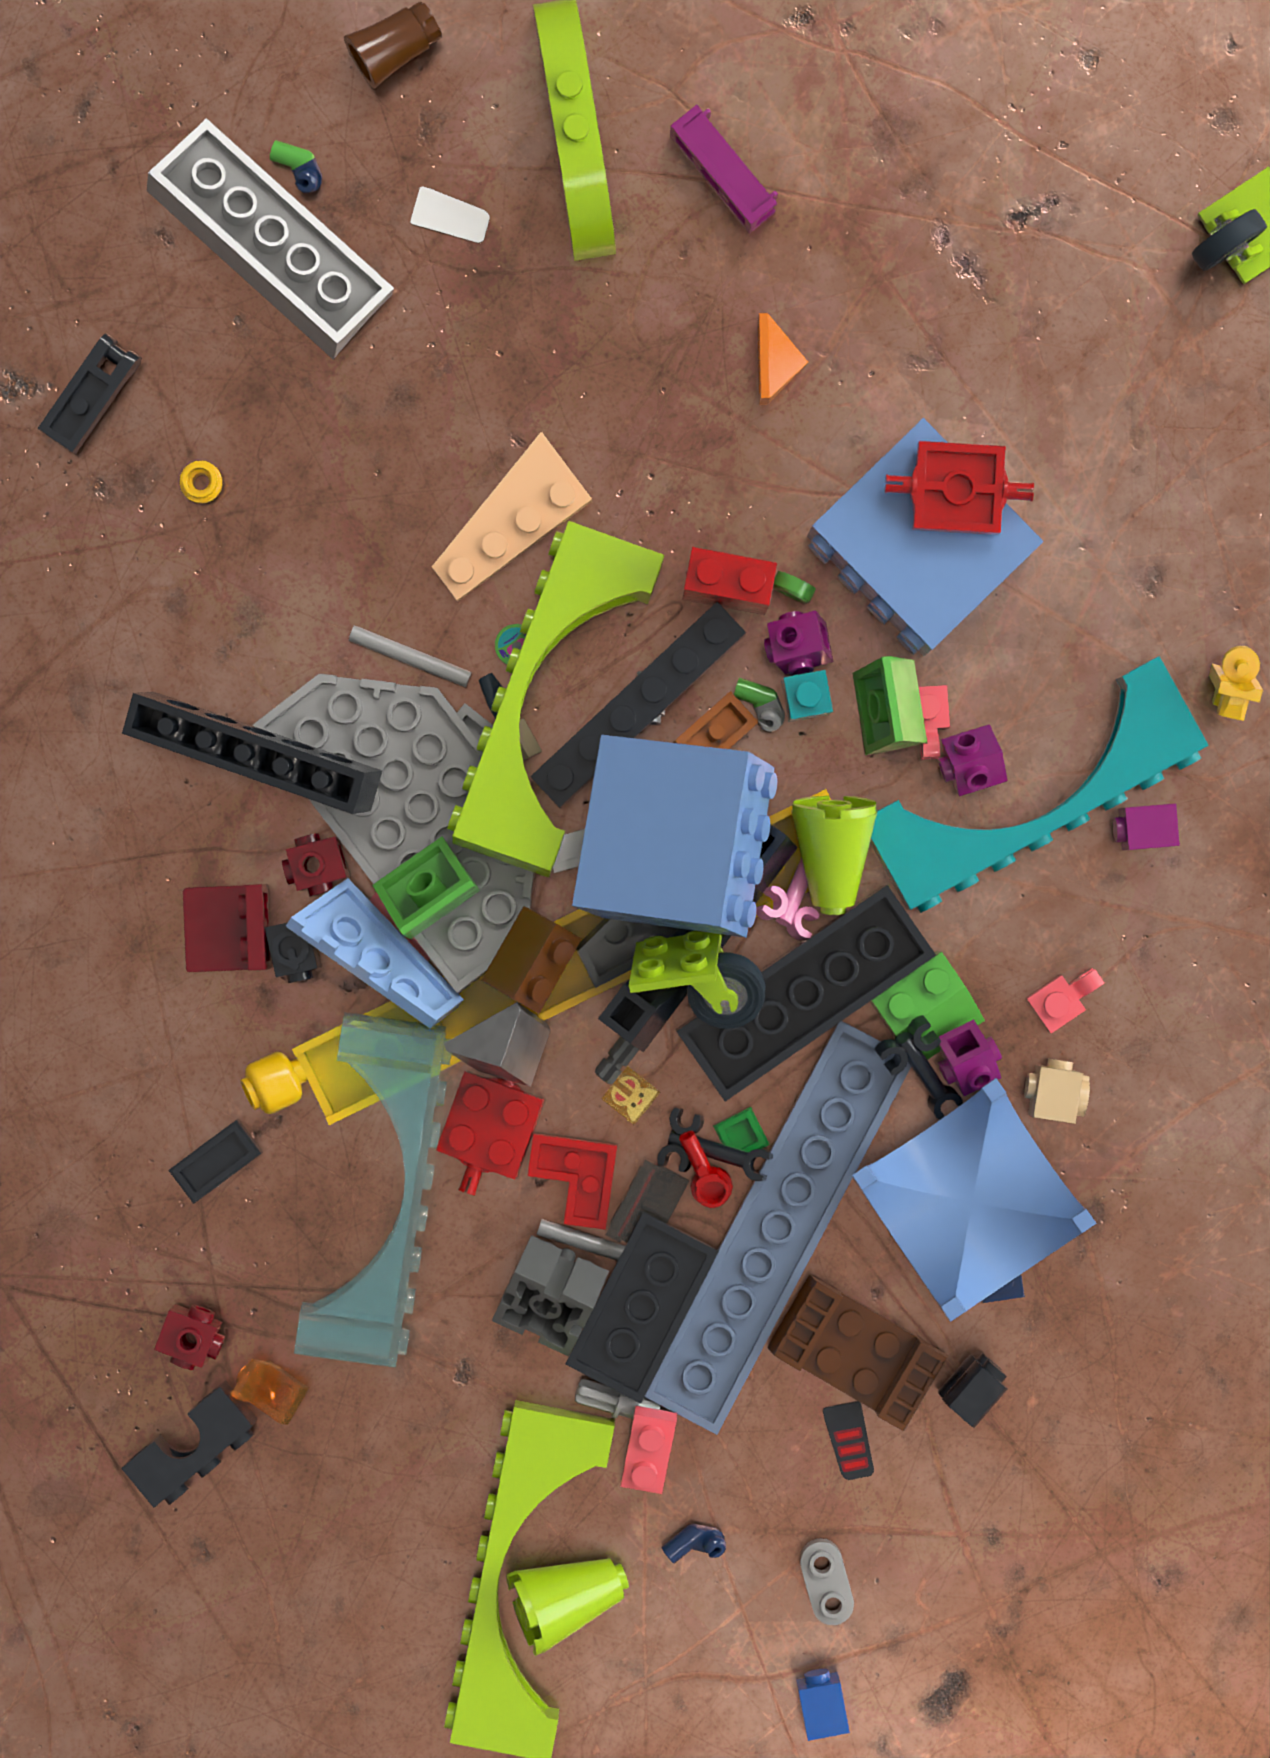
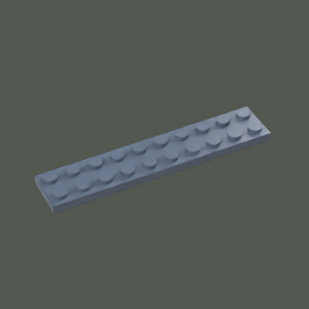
M843 1021L839 1022L833 1029L770 1149L773 1158L770 1160L765 1159L758 1172L767 1175L766 1180L753 1181L718 1248L719 1253L645 1395L646 1398L716 1435L719 1433L853 1178L852 1175L856 1173L911 1068V1065L907 1062V1066L899 1074L891 1075L884 1064L892 1059L895 1054H891L886 1059L881 1060L874 1050L881 1041Z

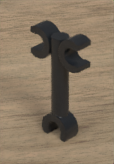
M921 1015L911 1021L907 1032L899 1034L895 1040L887 1039L881 1041L874 1050L881 1060L886 1059L891 1054H895L892 1059L884 1064L891 1075L899 1074L907 1066V1062H909L930 1094L928 1107L936 1118L941 1120L945 1117L941 1111V1106L945 1101L953 1100L959 1107L963 1104V1100L953 1087L943 1085L922 1052L935 1049L941 1043V1040L934 1031L921 1037L922 1033L931 1027V1024L924 1015Z
M674 1108L669 1118L672 1131L668 1139V1145L663 1147L658 1154V1165L667 1166L670 1155L676 1152L681 1158L678 1171L687 1172L691 1168V1163L679 1137L687 1131H694L695 1134L698 1133L703 1127L704 1116L695 1114L692 1125L686 1128L681 1123L683 1109ZM697 1136L706 1157L743 1168L746 1176L751 1180H766L767 1175L756 1172L753 1165L758 1157L768 1160L772 1159L773 1154L770 1151L755 1149L748 1153Z

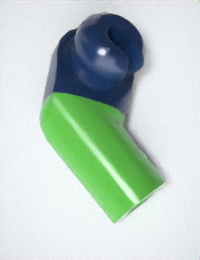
M278 140L274 141L270 152V161L291 167L296 180L295 185L299 191L303 193L316 191L322 183V173L314 154L309 150Z

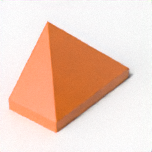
M759 313L757 321L759 405H768L803 369L808 361L768 313Z

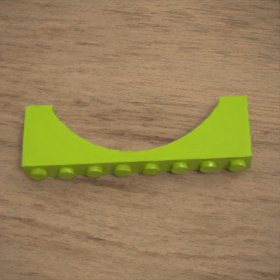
M568 521L564 533L559 531L555 533L548 554L555 557L550 572L546 570L541 571L534 594L541 596L536 610L528 608L520 629V633L526 634L521 649L514 647L506 667V672L512 673L507 689L499 686L491 708V711L497 712L495 722L492 728L484 726L476 749L483 752L478 768L470 765L462 786V790L468 791L467 798L463 807L455 805L447 827L448 830L454 831L452 844L548 878L564 839L565 831L554 827L542 809L531 788L524 767L520 747L519 722L527 689L545 657L564 637L578 626L599 614L636 601L648 604L665 556Z
M515 1400L513 1411L505 1410L500 1435L508 1437L505 1453H496L492 1477L500 1479L497 1495L490 1493L488 1495L484 1519L492 1520L489 1536L481 1535L476 1561L484 1562L482 1577H473L468 1600L469 1603L476 1604L473 1620L465 1618L460 1644L468 1646L466 1660H457L452 1683V1686L460 1687L458 1702H449L444 1725V1728L452 1729L450 1743L525 1758H551L559 1719V1709L549 1707L532 1689L520 1672L509 1650L499 1614V1576L504 1557L513 1537L535 1507L556 1488L573 1477L595 1466L607 1468L615 1419Z

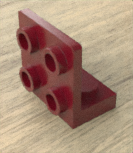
M268 884L193 887L183 890L185 962L188 972L271 969V954L265 927L270 926Z

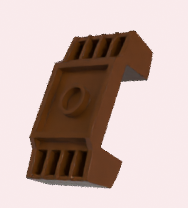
M812 1275L808 1276L767 1346L770 1352L780 1360L799 1371L804 1369L871 1408L879 1418L902 1431L907 1428L948 1358L947 1354L923 1341L913 1333Z

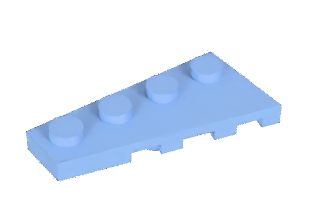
M349 878L296 913L286 925L291 931L430 1029L456 1010L464 1000Z

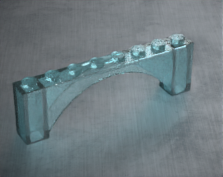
M344 1013L337 1061L349 1063L366 1080L388 1112L398 1135L403 1154L405 1172L404 1195L392 1231L382 1248L369 1264L352 1280L328 1296L314 1303L302 1302L294 1354L395 1368L398 1354L406 1355L410 1330L402 1329L404 1313L412 1314L416 1289L408 1288L410 1272H419L422 1247H415L414 1242L416 1230L425 1231L428 1206L420 1205L422 1189L431 1190L434 1165L426 1164L428 1148H437L441 1124L433 1122L435 1106L443 1107L447 1081L439 1080L441 1064L450 1065L451 1054L446 1051L444 1043L451 1040L445 1038L446 1027L435 1025L430 1029L423 1023Z

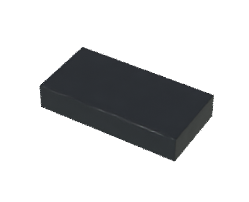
M237 1119L168 1171L194 1204L263 1152L239 1119Z

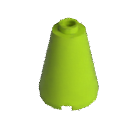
M829 796L796 799L792 803L791 812L812 905L820 907L822 914H845L847 907L855 905L877 816L876 801L854 796H843V800H829Z
M610 1558L517 1570L506 1575L508 1590L515 1588L519 1596L515 1598L512 1604L528 1645H534L533 1654L535 1656L545 1653L623 1600V1590L629 1588L627 1576L620 1563L614 1565Z

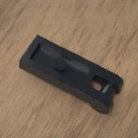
M107 333L95 344L38 427L41 432L75 455L125 382L135 373L142 360V357L134 351L129 350L126 352L117 346L118 341ZM107 359L117 365L111 375L100 369L103 362Z

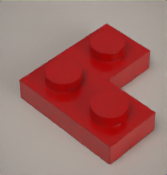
M534 1133L528 1176L569 1182L564 1224L606 1230L617 1144Z

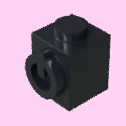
M287 923L265 927L275 976L281 977L286 975L288 983L313 978L312 969L322 967L318 949L287 928Z

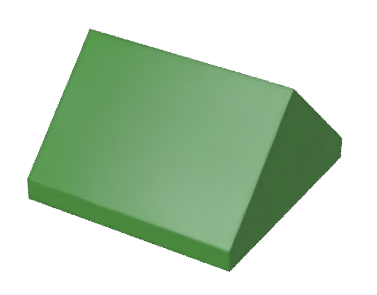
M893 656L881 657L852 673L865 755H873L927 743L914 660Z
M443 836L372 885L399 931L410 940L480 891Z

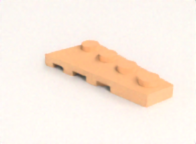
M542 432L432 566L458 602L592 502L590 495Z

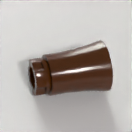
M420 1L409 9L404 7L371 26L345 35L344 41L360 73L367 83L375 89L400 67L428 50L430 44L442 38V33L430 9L425 3Z

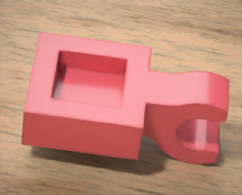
M947 685L919 687L927 743L920 745L921 760L938 759L940 757L938 730L950 728Z
M1093 968L1069 984L1063 975L1060 974L1026 997V999L1047 1030L1052 1034L1086 1010L1079 999L1102 986L1104 981Z

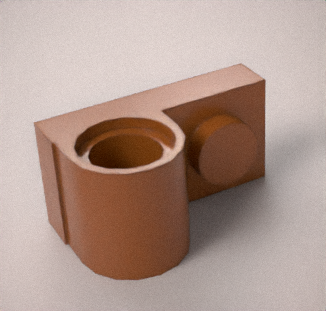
M730 691L673 743L730 749L758 723V720Z

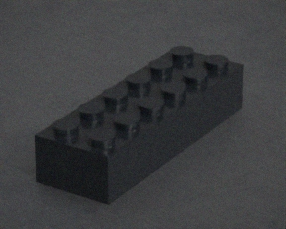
M882 885L846 910L845 914L839 915L813 933L811 938L803 940L760 970L765 982V999L760 1012L752 1021L737 1028L726 1029L711 1026L695 1015L675 1030L726 1102L935 957L936 954L889 886ZM741 985L737 990L733 989V991L737 994L738 999H740L743 994V989ZM726 1000L721 1001L722 1003H729Z

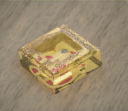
M627 1065L601 1099L635 1125L661 1092Z

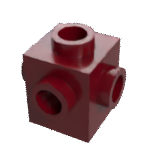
M319 833L296 838L294 839L296 847L286 849L288 859L282 860V867L288 885L295 883L297 891L308 889L309 897L327 893L333 889L332 882L350 878L341 842L337 836L320 840ZM316 857L320 865L319 869L313 873L309 869V862L312 858Z
M175 1304L168 1311L154 1350L171 1356L170 1362L178 1367L188 1370H194L195 1366L202 1368L209 1358L216 1360L225 1339L224 1335L219 1334L223 1322L213 1319L215 1313L207 1308L191 1305L190 1309ZM188 1333L193 1334L197 1341L191 1340Z

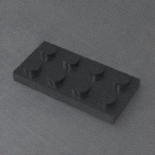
M643 1211L565 1365L641 1404L719 1250Z

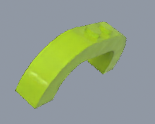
M556 0L533 4L539 50L542 55L561 169L574 261L616 254L608 185L576 0Z

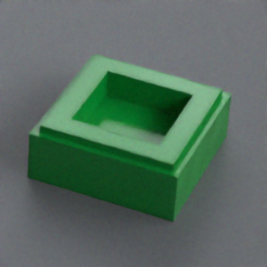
M751 1106L713 1125L723 1145L748 1153L770 1145Z

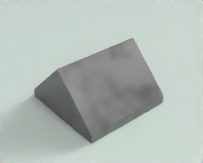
M516 1002L444 1043L447 1052L479 1072L531 1087L550 1029L545 1021Z

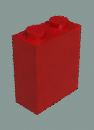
M692 547L682 600L707 605H714L718 602L724 608L765 615L770 605L777 563Z

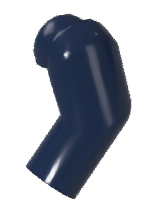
M690 1524L661 1548L670 1561L675 1564L691 1550L708 1553L710 1558L720 1557L726 1550L725 1536L717 1528Z

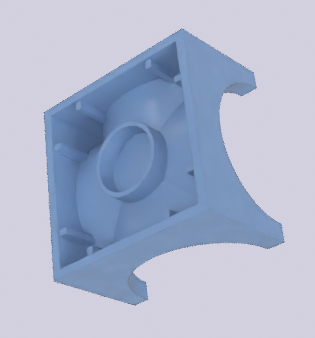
M997 1078L982 1087L974 1096L940 1121L893 1152L870 1165H866L852 1175L854 1181L950 1322L1097 1224L1088 1210L1073 1196L1045 1158L1020 1120L1007 1097L1006 1091Z

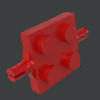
M919 441L917 443L916 466L912 475L897 476L886 474L885 483L889 484L884 486V492L910 494L914 507L912 530L999 535L1001 533L1002 510L1007 499L1032 502L1034 483L1008 482L1005 471L1006 446Z
M464 1071L436 1151L457 1158L463 1165L467 1166L461 1185L458 1188L459 1191H467V1194L475 1196L483 1172H495L514 1180L517 1179L545 1099L526 1093L515 1082L498 1077L486 1078L469 1071Z

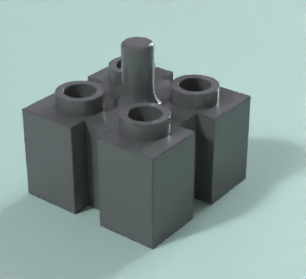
M531 1235L491 1321L523 1335L525 1329L540 1336L538 1343L569 1357L582 1328H584L595 1307L609 1271L579 1257L574 1263L576 1255L572 1250L560 1249L550 1242H545Z

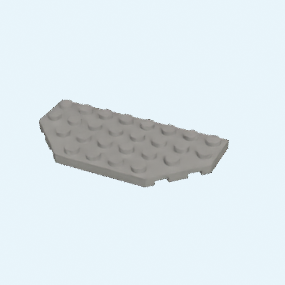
M318 674L252 726L383 770L372 809L369 812L351 814L310 800L373 884L443 836L480 891L414 938L456 993L459 994L485 974L523 906L531 909L535 878L534 872L452 844L454 831L448 830L447 827L455 805L463 807L467 798L468 791L462 790V786L470 765L478 768L483 752L476 750L479 741L438 688Z

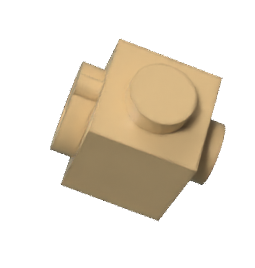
M1048 1058L1047 1066L1035 1065L1034 1073H1028L1025 1082L1024 1097L1030 1098L1028 1115L1035 1118L1076 1124L1077 1116L1084 1117L1087 1110L1090 1092L1089 1076H1084L1083 1073L1072 1070L1073 1062Z

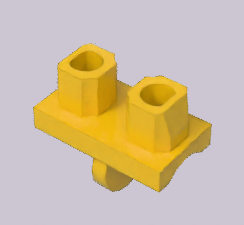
M1236 646L1229 649L1222 659V668L1220 665L1212 664L1209 677L1215 687L1212 703L1218 706V715L1244 721L1249 700L1260 703L1263 689L1256 679L1260 670L1258 655L1247 646Z

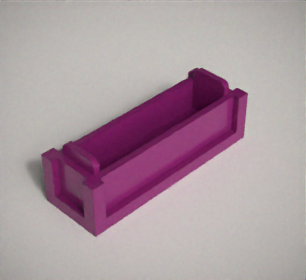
M696 104L670 126V137L750 234L776 212L774 207L777 205L778 193L773 191L769 194L708 120L711 117V111L706 109L702 112L701 108Z

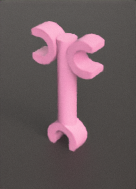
M802 857L787 893L778 886L767 887L763 892L772 899L773 909L766 905L756 907L758 917L763 920L776 918V922L786 926L790 936L796 940L809 939L812 933L802 927V917L807 921L817 920L820 916L817 910L812 907L799 908L808 887Z

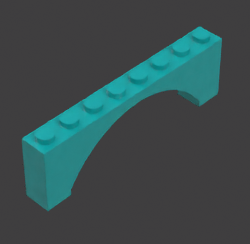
M1160 656L1115 679L1120 687V696L1113 730L1106 748L1094 770L1079 789L1048 813L1027 823L1009 828L979 830L952 827L924 819L903 809L899 800L878 810L870 844L906 909L912 910L917 907L919 912L922 913L942 902L939 894L954 886L958 893L980 881L976 874L989 866L992 867L994 872L1001 870L1016 861L1013 853L1028 846L1031 852L1053 841L1054 839L1050 833L1065 825L1067 830L1071 831L1089 821L1090 817L1087 812L1102 805L1104 810L1107 811L1128 799L1124 792L1139 784L1143 791L1165 779L1162 771L1176 764L1178 769L1181 770L1200 760L1202 757L1198 751L1209 745Z

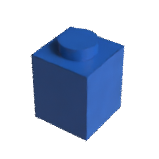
M815 1669L804 1674L805 1678L796 1679L808 1741L850 1733L838 1672L829 1673L828 1669Z

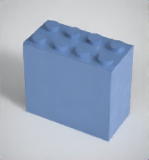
M923 418L812 525L807 537L811 540L808 547L816 557L825 564L831 560L841 572L837 576L839 580L852 593L856 594L860 590L870 601V604L867 605L869 611L881 623L885 624L889 620L900 631L896 636L899 642L913 655L919 651L925 656L1044 541L1007 503L1002 510L1001 533L999 535L912 530L914 507L910 494L885 493L884 486L889 484L885 483L886 474L897 476L912 475L916 466L917 443L919 441L948 443Z
M601 735L572 906L601 918L747 938L748 927L751 928L756 918V904L753 902L755 884L758 885L761 882L763 875V860L760 859L762 842L768 839L770 833V818L767 816L769 799L774 798L777 790V775L774 773L775 767L747 751Z

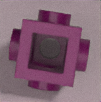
M816 610L807 613L800 611L782 614L779 620L767 623L769 638L764 639L766 655L769 662L775 663L784 674L794 676L811 673L816 666L834 662L827 624Z
M990 724L941 739L944 757L938 758L939 767L946 783L953 782L959 797L1008 781L1003 752Z
M974 1019L939 1036L941 1043L938 1046L943 1060L937 1062L938 1067L947 1084L950 1085L955 1082L963 1096L981 1090L982 1087L996 1078L997 1080L1002 1078L996 1063L1002 1059L1001 1053L991 1036L984 1037Z

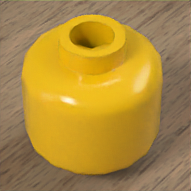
M274 1052L248 1064L245 1069V1078L240 1080L244 1094L253 1110L260 1108L266 1114H273L297 1103L302 1097L301 1084L307 1082L300 1062L297 1059L290 1061L281 1052Z

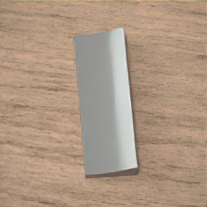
M207 118L148 172L146 191L333 360L366 321L392 296L394 288Z

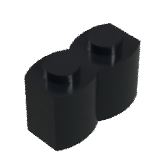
M970 1353L938 1390V1394L949 1408L971 1427L975 1428L1008 1390L1003 1384L1007 1376L984 1353L978 1358Z

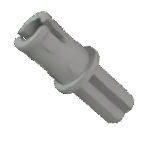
M587 1379L580 1380L575 1393V1402L612 1413L611 1417L614 1419L618 1415L633 1419L635 1406L660 1410L659 1404L644 1397L640 1404L604 1384Z

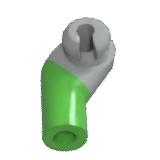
M739 677L734 691L737 699L753 704L759 720V726L763 730L773 732L779 729L784 722L785 712L777 692L770 687Z

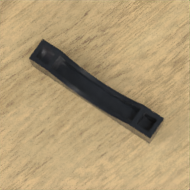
M716 602L530 777L561 809L594 778L601 735L626 738L638 736L668 706L745 637L746 632Z
M771 824L768 839L762 842L760 859L763 860V875L761 882L758 885L755 884L753 896L755 904L798 848L787 835ZM679 928L673 937L683 936L695 930ZM721 934V948H723L731 935ZM630 980L623 984L598 1019L631 1045L644 1052L686 997L688 985L630 993Z

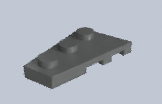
M604 918L579 943L576 950L596 988L632 970L636 942L644 941L653 936L673 937L679 928Z

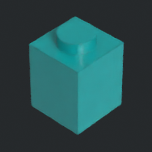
M826 670L784 677L781 680L788 722L826 716L833 712Z

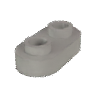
M822 1538L814 1539L808 1542L800 1553V1566L813 1613L818 1620L827 1625H838L845 1622L851 1616L854 1608V1600L839 1548L832 1541ZM818 1557L829 1559L830 1563L826 1569L819 1570L815 1568L814 1562ZM830 1598H837L841 1601L838 1609L831 1611L825 1607L826 1601Z

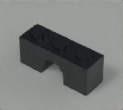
M226 1380L187 1413L199 1429L200 1442L197 1448L190 1451L177 1450L160 1434L129 1459L121 1468L153 1508L163 1500L168 1505L172 1504L189 1489L185 1484L189 1478L195 1473H198L203 1478L221 1463L217 1456L229 1445L234 1451L237 1450L254 1435L250 1428L257 1421V1417Z

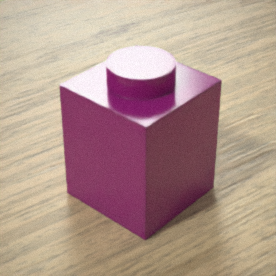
M1176 803L1118 809L1119 817L1113 818L1114 839L1116 843L1121 842L1122 851L1180 846Z

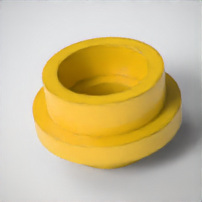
M194 461L183 469L180 475V488L183 494L192 502L200 504L211 502L221 492L222 476L213 464L207 461ZM201 475H205L209 479V485L204 490H198L194 486L195 479Z

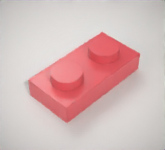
M635 1406L620 1487L662 1494L677 1422V1413Z

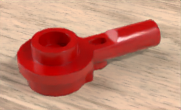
M694 1131L683 1133L680 1135L679 1140L696 1173L690 1185L692 1196L698 1203L708 1208H716L723 1205L732 1194L733 1185L730 1175L722 1168L710 1165Z

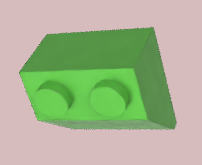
M935 951V957L870 1001L895 1039L899 1034L907 1032L911 1021L921 1015H924L931 1024V1027L924 1031L921 1037L931 1031H934L939 1037L973 1019L977 1025L985 1021L968 989L941 951ZM938 1046L933 1050L922 1052L928 1060L939 1053L940 1049Z

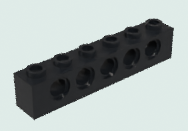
M156 692L133 693L122 731L124 735L351 814L371 811L383 771Z

